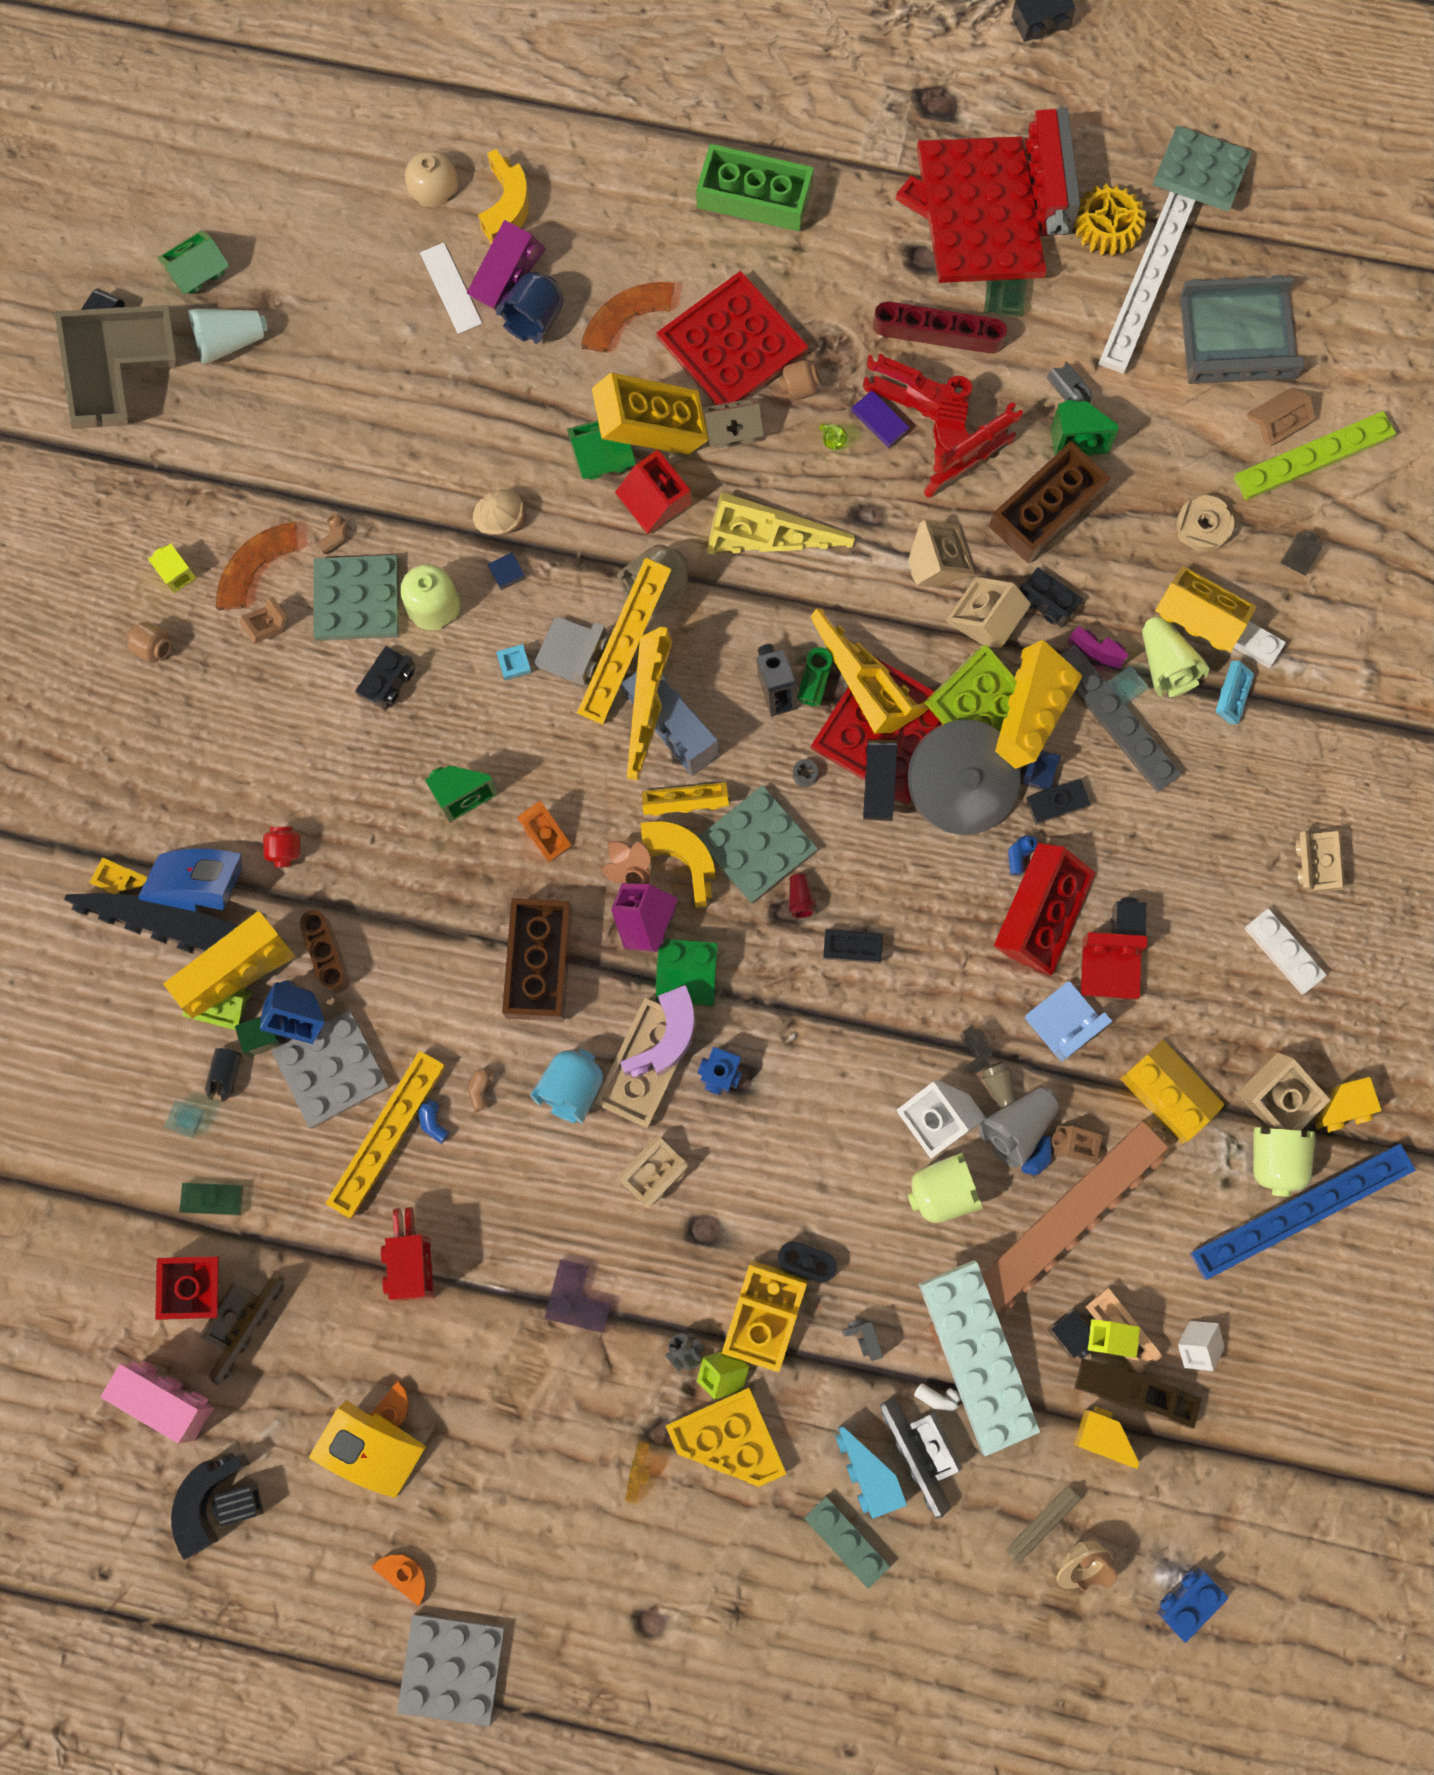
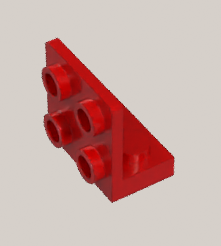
M1088 932L1082 939L1081 995L1139 999L1141 953L1147 948V936Z

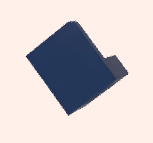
M1041 751L1036 761L1027 764L1022 784L1041 790L1051 789L1061 756Z

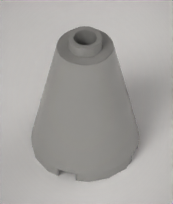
M1038 1088L985 1118L978 1125L982 1140L985 1144L989 1141L993 1144L995 1149L992 1152L1005 1164L1013 1168H1017L1019 1165L1022 1167L1030 1158L1059 1110L1058 1097L1049 1089Z

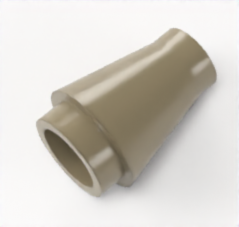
M1000 1062L982 1070L985 1076L982 1079L999 1102L1001 1108L1017 1101L1014 1094L1010 1067L1006 1068L1005 1063Z

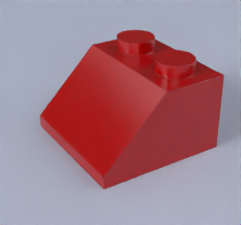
M219 1256L157 1258L155 1320L218 1318Z

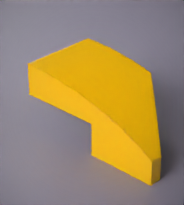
M102 857L89 883L111 894H123L144 886L148 877Z

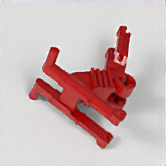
M879 354L877 362L873 360L872 355H868V369L878 371L908 384L906 389L879 376L874 377L872 384L869 382L868 377H864L863 389L866 392L873 391L908 408L914 407L924 417H929L935 421L933 438L935 439L936 448L934 449L935 464L933 470L937 473L931 476L930 482L924 490L926 497H933L938 488L950 479H955L979 461L987 459L992 452L1004 444L1009 445L1014 442L1016 432H1011L1009 435L1007 432L1009 427L1019 422L1023 415L1022 410L1014 413L1016 406L1014 402L1007 405L1005 412L986 425H981L979 430L969 435L966 431L965 422L968 401L972 392V383L968 378L954 376L948 380L947 384H940L925 377L921 371L887 358L883 354ZM957 387L963 389L960 393L954 392Z

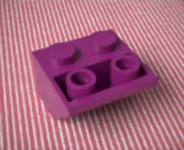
M622 883L611 911L623 947L627 950L657 953L658 948L664 942V933L667 925L675 914V905L678 898L651 884Z

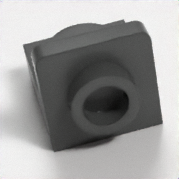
M864 1318L846 1323L848 1329L842 1331L844 1337L862 1332L863 1338L858 1339L863 1357L869 1355L871 1361L883 1358L872 1322L865 1323Z

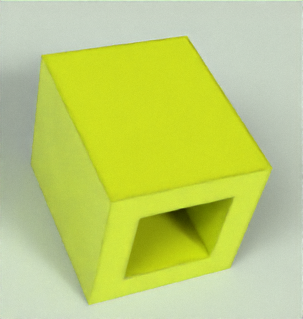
M171 543L158 548L153 553V556L148 558L174 594L196 579V576Z
M1091 1319L1088 1350L1137 1358L1140 1327Z

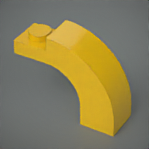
M497 149L487 153L490 169L503 186L504 192L501 199L494 206L478 214L481 229L491 244L504 220L522 228L529 211V193L523 169L519 163L512 167L509 159L506 156L502 157Z
M660 821L640 823L642 843L648 848L651 857L672 856L681 860L689 868L692 875L695 907H707L706 899L712 898L710 881H704V879L715 878V869L712 857L704 843L694 833L677 824Z

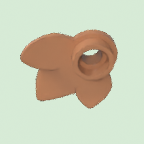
M610 841L608 843V852L611 862L601 868L603 874L614 883L649 884L651 873L648 867L651 863V854L646 845L641 841H637L631 847L623 841Z

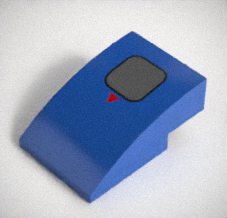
M182 849L159 854L139 894V900L196 912L199 905L224 910L242 870L241 853L214 849Z

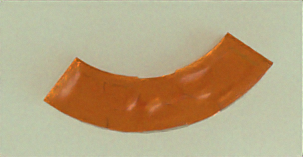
M652 282L641 284L612 297L592 317L583 335L581 348L608 353L615 335L630 318L649 312H670L675 288L674 283Z
M295 522L268 528L253 536L236 551L226 565L219 581L216 595V608L218 611L246 608L247 593L254 579V574L264 563H269L283 554L298 551L297 525Z

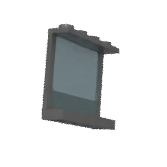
M1275 275L1270 278L1249 276L1243 279L1223 277L1217 280L1203 281L1202 279H1192L1185 281L1179 297L1188 384L1289 380L1298 378L1304 367L1303 356L1296 357L1289 299V291L1294 283V276L1284 277L1283 275Z

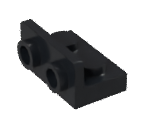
M1039 567L1035 569L1025 583L1023 582L1019 588L1031 603L1030 609H1036L1042 613L1043 618L1053 625L1057 624L1061 628L1083 600V598Z
M385 646L355 690L356 694L385 711L389 705H393L397 701L400 694L399 689L403 683L408 682L415 672V663L412 657L407 654L403 656Z

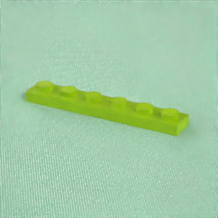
M1381 411L1238 472L1234 476V480L1243 497L1248 501L1389 441L1395 437L1396 432L1385 412Z

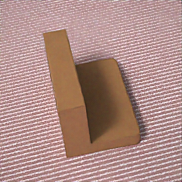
M1293 388L1287 389L1247 413L1248 420L1260 425L1264 443L1270 446L1316 419L1310 395Z

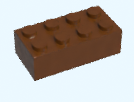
M1070 441L992 514L989 527L1029 564L1106 492L1111 478Z
M511 898L502 1014L506 1019L564 1022L573 911L570 901Z

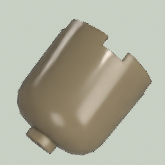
M662 544L654 545L617 573L618 581L623 580L627 586L623 592L628 597L645 557L672 568L651 616L657 614L686 586L689 575L684 555L679 550H673Z

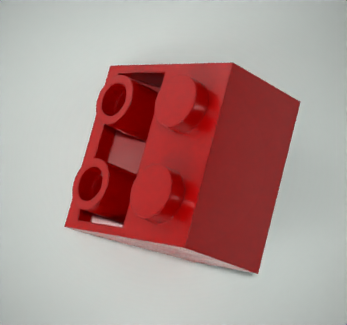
M656 450L637 463L615 491L616 496L647 535L692 504L691 490L659 450Z

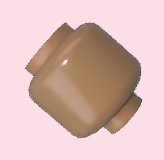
M801 360L784 367L783 377L779 378V383L783 394L788 393L793 400H799L814 395L817 392V386L821 385V380L816 365H811L808 360Z
M141 622L132 627L127 634L129 651L145 661L154 663L163 660L170 652L171 641L168 632L152 623Z

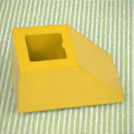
M1367 1077L1334 1087L1328 1097L1331 1101L1320 1112L1315 1122L1316 1130L1326 1127L1327 1132H1332L1345 1128L1344 1122L1355 1120L1356 1125L1374 1120L1372 1115L1382 1110L1371 1078Z

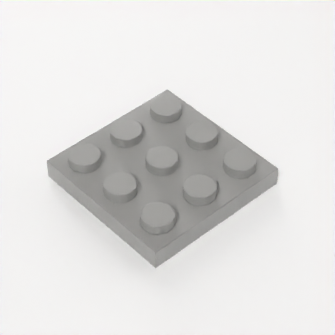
M351 1010L325 1022L313 1044L293 1039L271 1051L310 1129L327 1122L390 1088Z
M414 1613L411 1620L397 1713L490 1727L506 1626Z

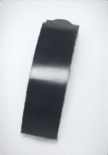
M230 1453L216 1462L218 1467L215 1466L212 1459L203 1461L186 1476L180 1485L172 1506L171 1528L175 1544L183 1560L195 1556L219 1541L208 1519V1500L217 1485L250 1465L245 1454L235 1457L233 1453Z

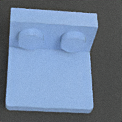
M1066 982L1025 1016V1020L1061 1063L1112 1022L1105 1012L1098 1016L1071 982Z

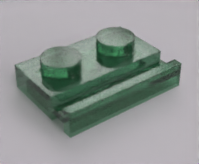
M1027 279L987 281L983 313L993 312L996 313L995 315L1022 317Z

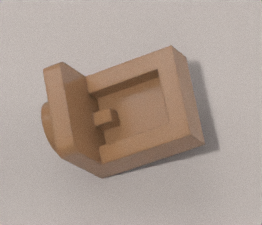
M270 597L267 599L264 608L241 616L239 623L255 644L283 633L287 621V613L274 597Z

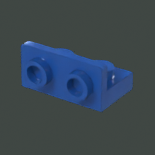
M1200 1568L1196 1572L1195 1570L1189 1571L1180 1582L1182 1586L1175 1594L1172 1592L1168 1593L1160 1601L1159 1606L1161 1608L1156 1612L1185 1643L1229 1599L1209 1578L1210 1576Z

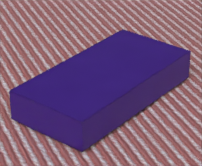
M870 391L852 407V412L888 448L909 432V426L873 391Z

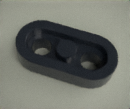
M788 1242L781 1247L778 1253V1260L783 1269L812 1281L824 1283L831 1280L836 1273L837 1265L835 1259L830 1254L802 1243ZM791 1251H795L799 1255V1259L795 1263H791L787 1259V1255ZM818 1262L826 1264L827 1270L825 1273H818L815 1266Z

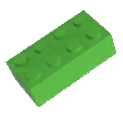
M710 144L696 189L697 208L800 232L813 187L814 167Z

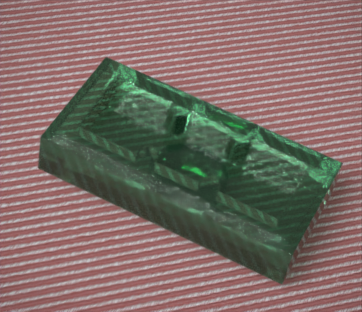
M182 1183L179 1213L241 1216L243 1186Z

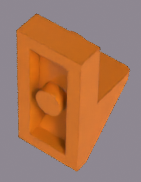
M540 800L517 817L524 828V832L548 862L571 846Z

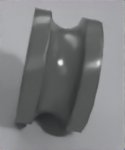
M808 759L798 761L793 768V780L800 787H810L815 784L818 778V767L815 762ZM805 767L807 771H813V773H810L809 779H806L804 775H798V773H801V768Z

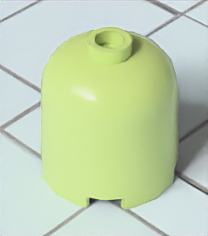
M421 564L412 568L404 576L401 583V598L409 618L417 627L425 630H440L442 626L457 618L460 611V597L450 576L442 568L432 564Z
M1254 1127L1253 1175L1257 1183L1262 1187L1272 1189V1195L1286 1197L1291 1196V1191L1302 1190L1307 1187L1312 1178L1316 1132L1307 1131V1137H1301V1131L1268 1128V1134H1263L1262 1127Z
M963 1153L922 1168L912 1177L911 1187L913 1193L907 1194L913 1212L919 1210L923 1218L929 1222L940 1223L983 1209Z

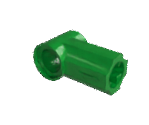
M823 647L814 648L807 656L806 667L797 695V701L803 705L820 707L832 666V656L827 649ZM816 658H822L827 662V665L823 668H816L812 665V661Z

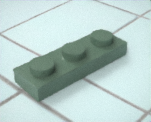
M827 1496L804 1516L809 1525L867 1589L890 1568L889 1564Z

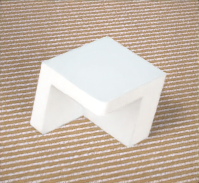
M1190 1321L1178 1343L1184 1368L1214 1371L1225 1347L1219 1323Z

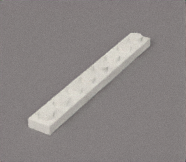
M1170 191L1098 365L1124 374L1196 200Z

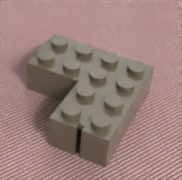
M168 305L54 311L71 429L96 428L97 422H102V427L128 425L121 371L175 368L176 356Z

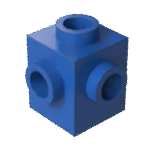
M713 1047L709 1059L703 1058L697 1073L702 1076L701 1083L706 1085L704 1090L721 1096L722 1092L729 1094L731 1087L736 1089L742 1072L738 1071L741 1057ZM723 1070L725 1074L723 1076H716L715 1072Z

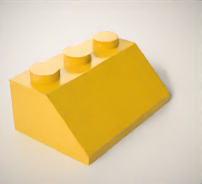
M1182 565L1155 611L1160 613V616L1167 622H1176L1185 627L1189 634L1207 639L1214 648L1231 652L1248 625L1257 606Z
M1163 1039L1120 1078L1180 1144L1190 1141L1225 1105Z

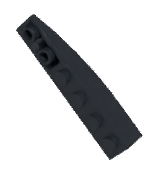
M88 893L66 894L64 898L65 901L73 905L71 910L85 916H88L89 912L98 914V920L113 926L116 921L125 924V930L138 935L145 931L151 934L150 939L167 945L168 940L178 943L176 948L193 954L194 950L204 953L238 927L235 924L199 911L194 912L139 900V896Z

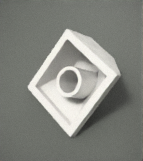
M939 1080L933 1081L896 1110L930 1158H933L960 1139L986 1118L969 1094Z

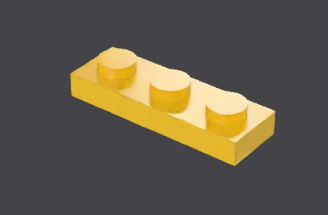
M722 782L642 791L643 814L659 816L669 812L679 811L688 813L697 809L708 808L716 810L729 806L727 784Z

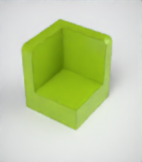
M722 1351L703 1357L697 1382L714 1400L742 1391L749 1366L744 1361L721 1354Z

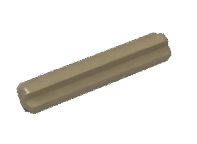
M1069 1486L1066 1487L1007 1548L1006 1551L1015 1562L1020 1563L1079 1503V1495Z

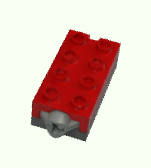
M1068 108L1035 110L1033 122H1029V137L1025 138V153L1030 154L1031 161L1028 162L1029 178H1033L1031 189L1033 200L1036 202L1035 214L1040 236L1072 234L1080 207Z

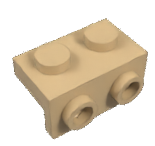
M1300 831V840H1296L1297 856L1302 857V868H1298L1299 884L1304 885V888L1309 893L1345 890L1341 833L1339 831L1308 834L1307 831Z
M657 1135L623 1170L617 1179L644 1206L649 1208L651 1205L660 1202L665 1195L664 1191L672 1183L678 1182L684 1176L685 1169L689 1164Z

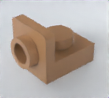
M1057 1126L1052 1138V1155L1069 1157L1089 1164H1097L1102 1135L1075 1126Z

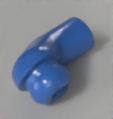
M1022 836L1009 847L1010 875L1024 874L1023 859L1035 850L1038 844L1034 836Z

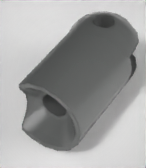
M1067 361L1062 368H1053L1047 375V380L1065 401L1077 400L1078 402L1087 401L1090 403L1092 398L1090 388Z

